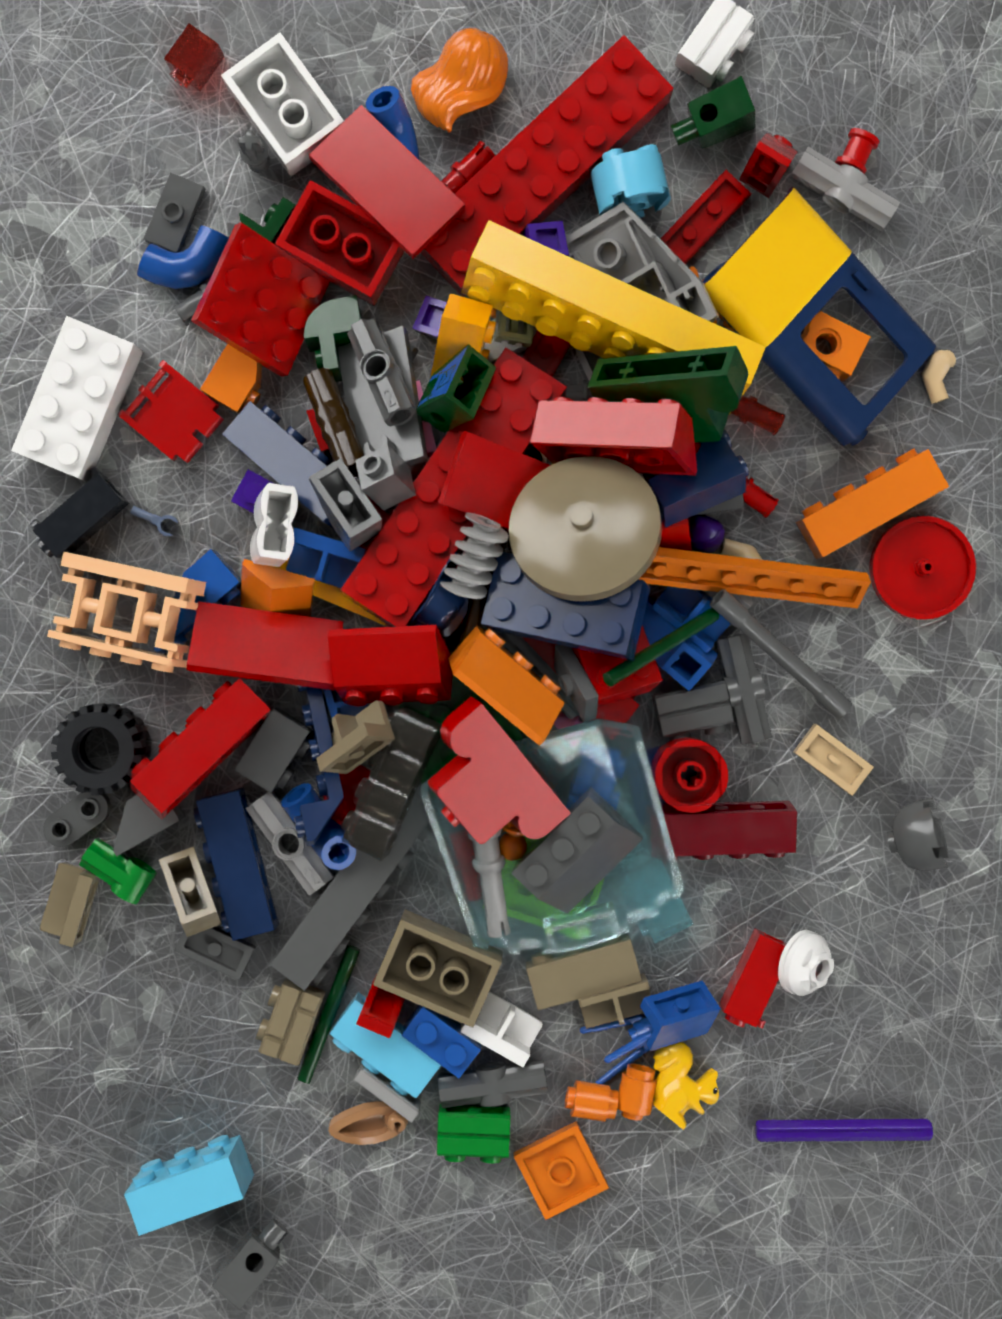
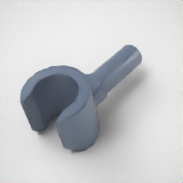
M133 506L130 514L157 526L158 531L163 536H173V534L167 533L162 529L164 520L171 519L179 523L174 516L165 515L161 517L136 506Z

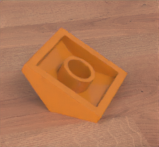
M244 559L242 563L240 605L244 608L311 617L315 579L272 566L254 564L253 561Z

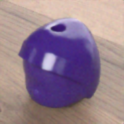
M695 515L689 525L691 547L694 551L713 553L720 547L724 539L725 530L718 520L706 515Z

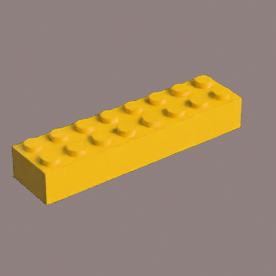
M488 220L471 256L461 291L469 299L493 305V308L501 311L509 319L526 322L536 327L542 334L559 337L569 342L575 349L589 351L603 359L737 346L749 374L742 396L751 385L766 348Z

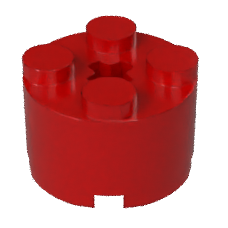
M693 737L674 739L659 747L650 769L651 782L656 793L668 805L682 812L697 813L707 810L723 795L728 785V768L721 754L712 745ZM690 765V768L697 771V774L690 777V783H687L681 777V772H685L687 766Z

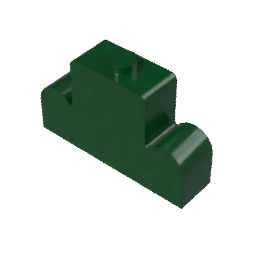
M737 346L598 359L588 384V389L593 397L602 398L608 402H622L626 398L638 399L644 403H658L661 399L675 400L682 405L692 418L695 443L713 442L721 440L729 413L737 409L749 374Z

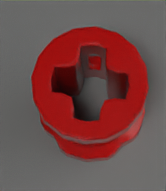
M852 128L848 134L850 140L842 156H838L835 163L840 166L842 164L853 166L865 174V164L872 150L877 149L880 141L874 134L866 130Z

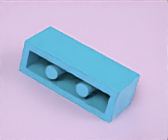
M358 992L332 1026L329 1034L334 1037L333 1043L346 1053L353 1051L361 1057V1063L372 1073L378 1075L381 1072L391 1080L390 1085L400 1094L407 1096L409 1093L414 1098H417L441 1065L401 1036L404 1025L398 1021L390 1039L356 1025L366 997Z

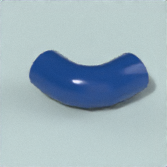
M383 86L376 89L367 98L366 108L368 112L419 160L416 133L399 90L393 86Z
M200 225L193 243L183 252H171L151 243L141 258L137 275L153 284L173 289L197 286L212 276L229 238L214 229Z
M303 783L290 790L284 796L281 806L295 824L294 817L300 816V805L319 802L322 799L311 784ZM333 819L330 820L316 843L311 846L322 862L333 870H342L348 867L356 856V846L342 826Z

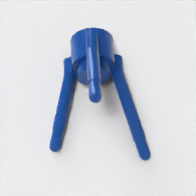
M639 1014L624 1018L625 1024L619 1025L617 1020L586 1029V1026L580 1028V1033L585 1034L633 1025L632 1028L627 1030L632 1041L607 1055L604 1061L605 1063H610L635 1048L636 1050L606 1072L595 1083L605 1084L627 1068L628 1064H632L646 1052L650 1051L646 1044L654 1029L647 1017L643 1018Z

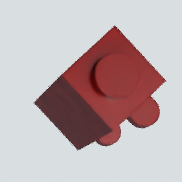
M754 928L719 1002L720 1008L726 1013L724 1017L726 1020L742 1028L747 1023L753 1027L763 1029L766 1021L761 1019V1016L779 980V961L787 944L786 942Z

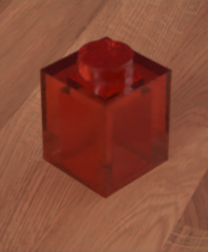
M189 23L164 60L171 70L169 75L174 81L186 89L191 85L201 92L224 59V54L217 42Z

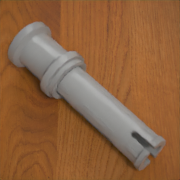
M501 829L484 844L477 843L468 833V838L473 840L475 859H473L472 865L480 875L487 935L491 938L503 937L501 930H503L505 936L511 932L501 869L505 865V857L500 853L498 836L501 835Z

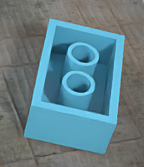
M222 1135L208 1142V1146L195 1150V1147H189L177 1152L174 1155V1159L162 1162L161 1159H155L140 1167L141 1170L132 1179L133 1182L124 1194L138 1235L146 1234L243 1199L254 1173L241 1136L238 1135L229 1139L228 1135Z

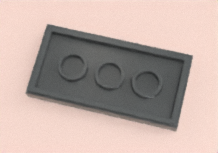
M400 326L383 332V335L396 364L403 371V381L415 408H417L419 398L408 331L404 326ZM348 343L337 347L345 404L349 409L350 418L355 424L356 435L362 450L367 442L375 450L379 449L382 445L381 435L385 434L394 443L395 452L409 466L428 461L422 417L416 412L409 422L403 425L388 426L384 422L368 381L360 374V363L352 344Z

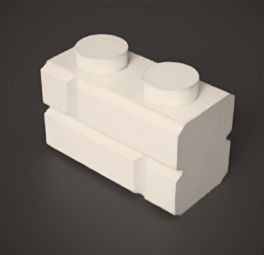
M714 0L678 52L675 61L676 66L688 75H692L695 80L707 88H710L716 79L722 82L734 64L729 59L736 49L743 52L755 34L750 30L755 19L754 16L742 7L736 6L732 0Z

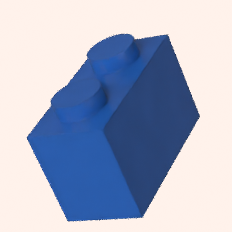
M421 1005L416 1008L403 1026L401 1036L458 1079L481 1051V1044L460 1032L461 1024Z

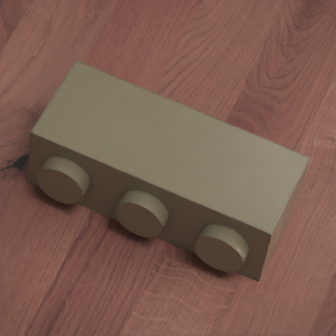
M613 931L601 935V941L587 945L586 941H577L565 946L566 951L552 954L551 950L532 955V960L526 962V970L538 1011L641 982L642 978L628 933L621 935L620 931Z

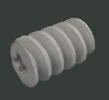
M466 512L465 517L474 523L473 527L461 526L460 532L466 535L468 540H456L455 546L461 549L463 553L462 555L451 554L449 559L456 563L458 567L445 568L444 573L453 580L452 582L441 581L440 584L455 595L465 598L482 599L487 594V589L484 585H488L492 581L493 576L489 571L495 570L498 565L494 557H499L503 553V548L499 543L507 542L509 535L499 523L482 515Z

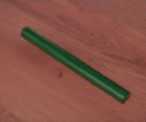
M712 607L636 653L634 661L625 660L604 673V682L610 687L614 686L719 620V613Z
M351 945L346 947L297 1077L303 1083H311L359 956L360 949Z

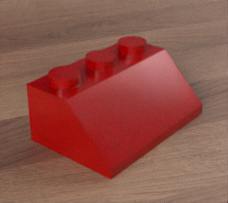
M437 625L328 630L327 639L333 685L344 704L360 707L367 703H373L376 700L382 701L387 705H399L402 702L418 701L424 704H434L438 701L451 699L453 672L448 659L451 654Z

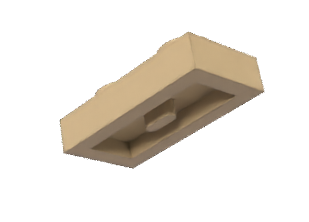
M817 724L812 725L793 751V753L852 796L874 768Z

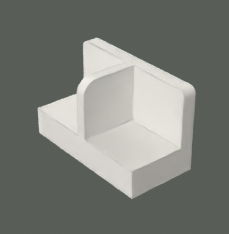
M489 991L474 1027L472 1028L462 1023L460 1032L517 1065L524 1067L530 1057V1047L543 1024L540 1019Z

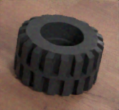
M114 703L87 705L80 707L78 711L69 713L66 716L67 720L60 722L56 728L60 733L57 736H53L51 743L57 745L56 751L51 752L52 760L58 759L59 766L54 767L57 773L65 774L66 778L63 781L68 786L76 785V791L81 793L91 792V795L110 794L129 786L132 779L130 772L138 763L146 758L147 754L151 753V745H147L146 742L150 735L148 730L143 731L141 725L144 722L141 718L133 717V711L128 708L122 709L120 705ZM98 727L109 730L116 737L119 744L117 762L112 768L107 770L94 766L88 760L85 753L86 738L93 729Z

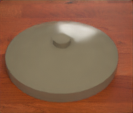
M597 456L566 459L538 473L520 492L512 508L509 520L510 546L523 574L531 583L545 593L570 601L604 599L631 586L646 572L653 562L659 549L662 534L659 505L655 494L645 479L635 470L621 462Z

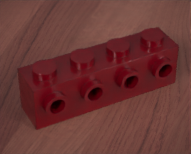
M789 800L715 802L707 810L697 813L682 812L668 804H647V846L651 856L657 857V859L662 861H674L678 859V856H692L699 860H709L714 858V855H728L735 859H745L750 854H764L767 857L780 858L784 857L785 853H796L797 810Z

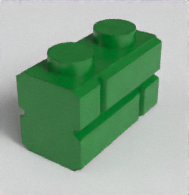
M439 1104L438 1156H444V1159L449 1162L465 1161L466 1157H480L481 1162L489 1164L499 1163L501 1158H509L510 1107L464 1105L442 1108L441 1104Z

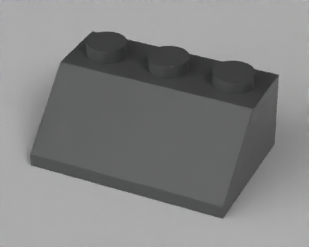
M592 787L568 809L571 813L546 836L539 838L526 851L524 856L515 862L511 873L537 899L567 914L644 839Z

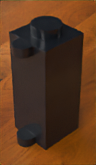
M96 467L89 471L93 477L40 523L37 519H34L30 523L33 532L40 538L36 541L37 545L50 558L55 556L62 559L63 552L74 553L130 504L111 481Z

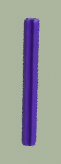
M928 1119L758 1120L755 1125V1135L760 1142L930 1141L933 1138V1126Z

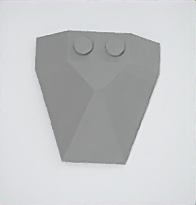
M625 202L620 203L566 236L569 251L568 257L712 323L719 317L704 283ZM576 349V354L590 382L598 359L603 358L589 351Z

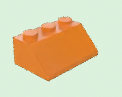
M477 625L448 658L453 675L540 746L548 736L565 703L558 693L562 688L548 675L545 674L542 678L536 675L531 670L534 664L522 653L517 651L513 655L505 649L503 645L506 641L492 628L489 627L485 632Z

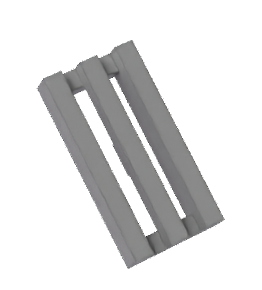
M361 1064L356 1071L354 1080L412 1123L419 1114L420 1100L414 1098L409 1093L407 1096L400 1094L390 1085L391 1080L381 1072L378 1075L374 1074Z

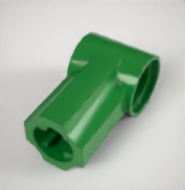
M100 838L95 839L88 847L79 863L81 867L111 885L110 889L115 895L131 904H138L157 875L155 869L138 858L127 857L123 853L116 856L113 847Z

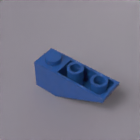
M210 549L182 575L184 578L206 582L204 596L196 595L195 603L200 601L229 605L241 595L239 590L241 578L215 550ZM176 592L174 598L179 599L181 592ZM181 608L174 643L184 645L187 642L185 635L194 627L197 610ZM154 647V650L157 653H165L167 651L165 649Z
M648 597L642 625L648 642L651 645L676 628L652 609L655 601ZM687 639L655 660L665 672L690 691L713 665L718 653L713 649L705 653L690 639Z

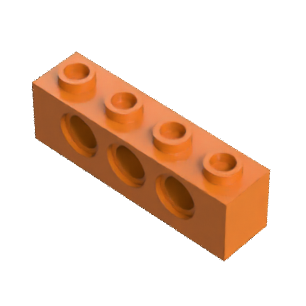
M819 311L801 332L802 340L833 374L842 381H845L852 375L871 337L822 311ZM724 320L723 325L726 328L734 331ZM816 339H826L831 345V353H820L816 348Z

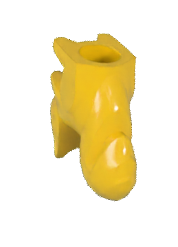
M679 1042L657 1049L653 1055L655 1059L653 1067L659 1071L656 1078L657 1084L653 1105L684 1130L687 1123L683 1116L687 1110L693 1109L699 1114L704 1115L705 1111L699 1102L700 1100L709 1105L717 1103L719 1098L716 1082L718 1072L710 1068L698 1080L694 1081L687 1074L693 1064V1054L689 1046L684 1042Z

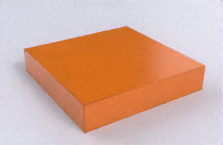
M577 1121L513 1152V1157L545 1220L609 1189L608 1182Z

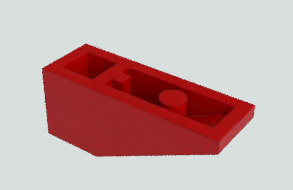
M766 133L756 145L739 180L767 198H770L798 151L792 148L791 142L786 138Z

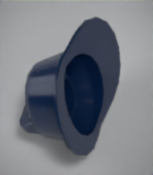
M449 559L442 569L426 602L415 614L409 626H415L417 623L437 625L441 636L448 637L464 620L468 612L469 599L449 592L440 584L441 581L452 582L453 579L444 573L445 568H456L457 564Z

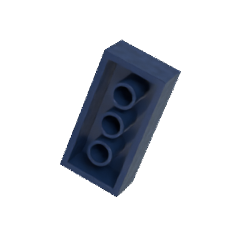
M503 552L501 556L497 557L498 565L493 571L482 616V625L502 633L634 661L650 593V587L644 580L638 579L625 590L604 599L570 601L554 597L537 588L523 574L513 554Z

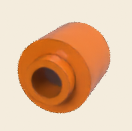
M632 1063L628 1064L627 1070L622 1072L617 1109L622 1111L621 1115L623 1117L640 1121L643 1119V1116L651 1115L657 1084L653 1068Z
M576 1080L574 1087H567L565 1108L570 1109L571 1117L605 1122L606 1119L614 1120L618 1108L619 1093L618 1090L610 1089V1085Z

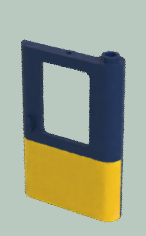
M791 187L783 200L728 260L713 269L702 282L717 313L737 334L765 346L766 348L761 360L841 446L849 443L851 446H854L864 439L868 433L866 428L935 350L936 344L795 187ZM840 288L845 289L904 355L903 363L866 405L861 404L801 338L802 330Z

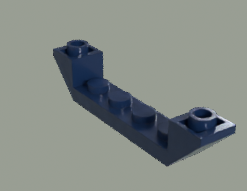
M297 686L298 692L305 691L307 704L301 705L305 727L312 726L315 739L309 740V748L312 761H317V757L333 746L322 689ZM321 772L322 774L316 775L319 796H326L327 800L300 805V816L294 817L298 838L305 837L307 846H312L316 843L343 802L344 795L339 773Z

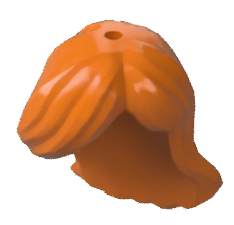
M464 28L454 33L444 45L438 61L433 66L419 72L412 79L411 92L418 111L423 118L435 127H440L448 133L451 132L452 125L458 117L493 103L500 96L508 73L507 53L495 36L477 28Z

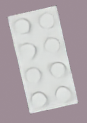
M66 316L11 451L88 482L92 478L89 471L97 466L143 351L134 343Z

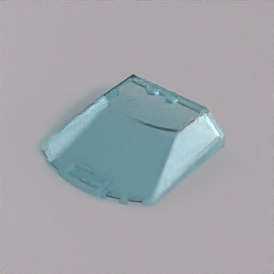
M598 718L550 731L540 746L529 737L514 741V744L567 809L592 787L644 839L568 914L537 899L511 874L516 861L505 859V865L501 869L511 932L505 936L503 930H501L503 936L501 938H491L487 935L480 875L472 865V861L475 859L473 840L468 838V832L461 824L454 828L440 812L445 805L428 786L429 779L421 785V798L474 947L486 950L488 946L508 949V954H520V950H541L542 954H553L588 948L630 932L631 925L646 917L649 920L660 914V907L672 898L676 900L685 891L639 726ZM501 829V835L498 836V839L500 840V838L507 832ZM523 836L527 842V850L538 840Z

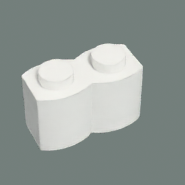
M268 483L258 495L254 505V520L257 529L254 531L250 542V555L254 564L280 567L291 555L294 546V531L291 522L298 508V496L295 487Z

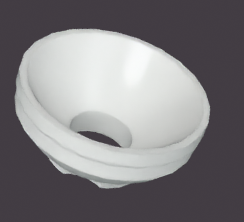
M802 930L788 941L781 954L778 967L779 981L785 991L805 996L826 985L829 976L833 973L834 960L831 958L830 949L825 938L816 932Z

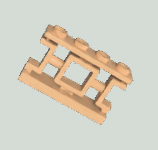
M63 552L61 566L69 568L68 573L63 574L62 581L77 585L70 618L54 616L53 623L57 624L56 630H48L47 637L60 640L59 646L63 648L81 650L82 645L90 647L89 654L111 658L112 653L121 654L120 661L129 664L142 665L143 660L152 662L151 669L173 673L174 667L187 668V660H184L183 656L184 653H188L189 646L174 643L181 608L197 610L198 603H195L196 595L204 596L206 582ZM84 571L118 578L117 585L103 582L99 600L94 599L96 580L84 578ZM145 585L181 592L180 598L165 596L162 613H155L154 609L158 594L146 592L144 588ZM119 594L138 598L131 632L112 628ZM90 612L95 613L96 617L92 632L106 635V638L101 640L71 633L72 627L86 629ZM155 627L158 628L155 647L168 650V655L134 648L132 645L133 642L147 644L150 628Z

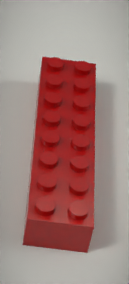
M623 35L455 193L465 204V210L420 253L463 297L464 294L461 291L469 262L488 220L520 235L523 234L527 224L542 223L591 177L592 169L603 161V153L611 149L622 148L670 102L674 88L629 39Z
M506 347L494 363L496 370L475 417L447 432L413 482L416 495L398 504L341 588V592L346 598L390 627L409 626L415 614L426 602L450 555L456 552L459 555L462 553V550L455 546L456 540H468V537L460 532L461 526L473 527L474 523L465 517L466 513L438 503L462 432H470L528 455L533 448L530 441L539 400L553 401L555 397H566L567 386Z

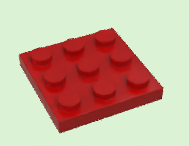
M241 222L234 226L191 322L279 376H288L304 341L306 321L313 310L320 305L330 281Z

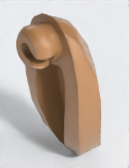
M367 1102L349 1108L334 1116L330 1120L328 1131L331 1136L346 1143L357 1145L376 1144L396 1137L405 1130L408 1120L384 1102Z

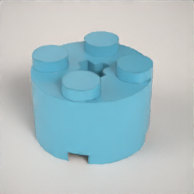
M654 144L645 145L635 151L625 153L621 148L611 149L602 154L603 161L596 165L590 173L600 216L620 203L625 202L642 218L645 217V209L654 206L655 212L668 205L671 200L662 158L657 146Z

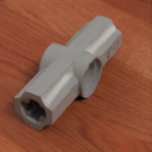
M807 147L790 175L806 187L822 195V200L830 208L843 214L852 213L881 232L900 204L895 198L869 184L867 176L857 168L847 164L840 166L810 147Z
M274 792L266 793L246 808L249 815L272 844L274 854L285 862L308 895H311L335 877L314 849L306 845L305 837L298 838L294 822L283 809L280 800ZM290 833L297 837L299 841L297 851L290 852L283 847L282 837L284 834Z

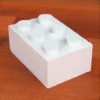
M281 33L275 35L221 75L232 97L290 177L312 162L309 154L344 122Z

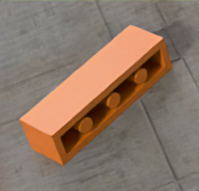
M915 448L895 458L898 465L886 471L884 466H881L864 476L867 481L865 484L855 489L851 483L834 492L833 496L836 500L823 506L821 501H818L802 510L804 518L795 523L814 557L819 559L827 556L948 488L949 485L929 449L917 454Z

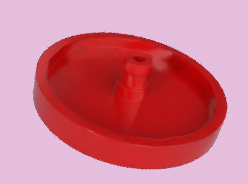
M932 516L912 517L894 524L878 539L870 558V579L878 598L894 613L917 620L939 618L960 606L970 593L976 575L975 555L966 536L950 522Z

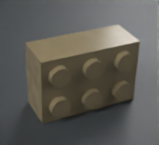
M405 909L373 985L473 1028L502 963L503 951Z

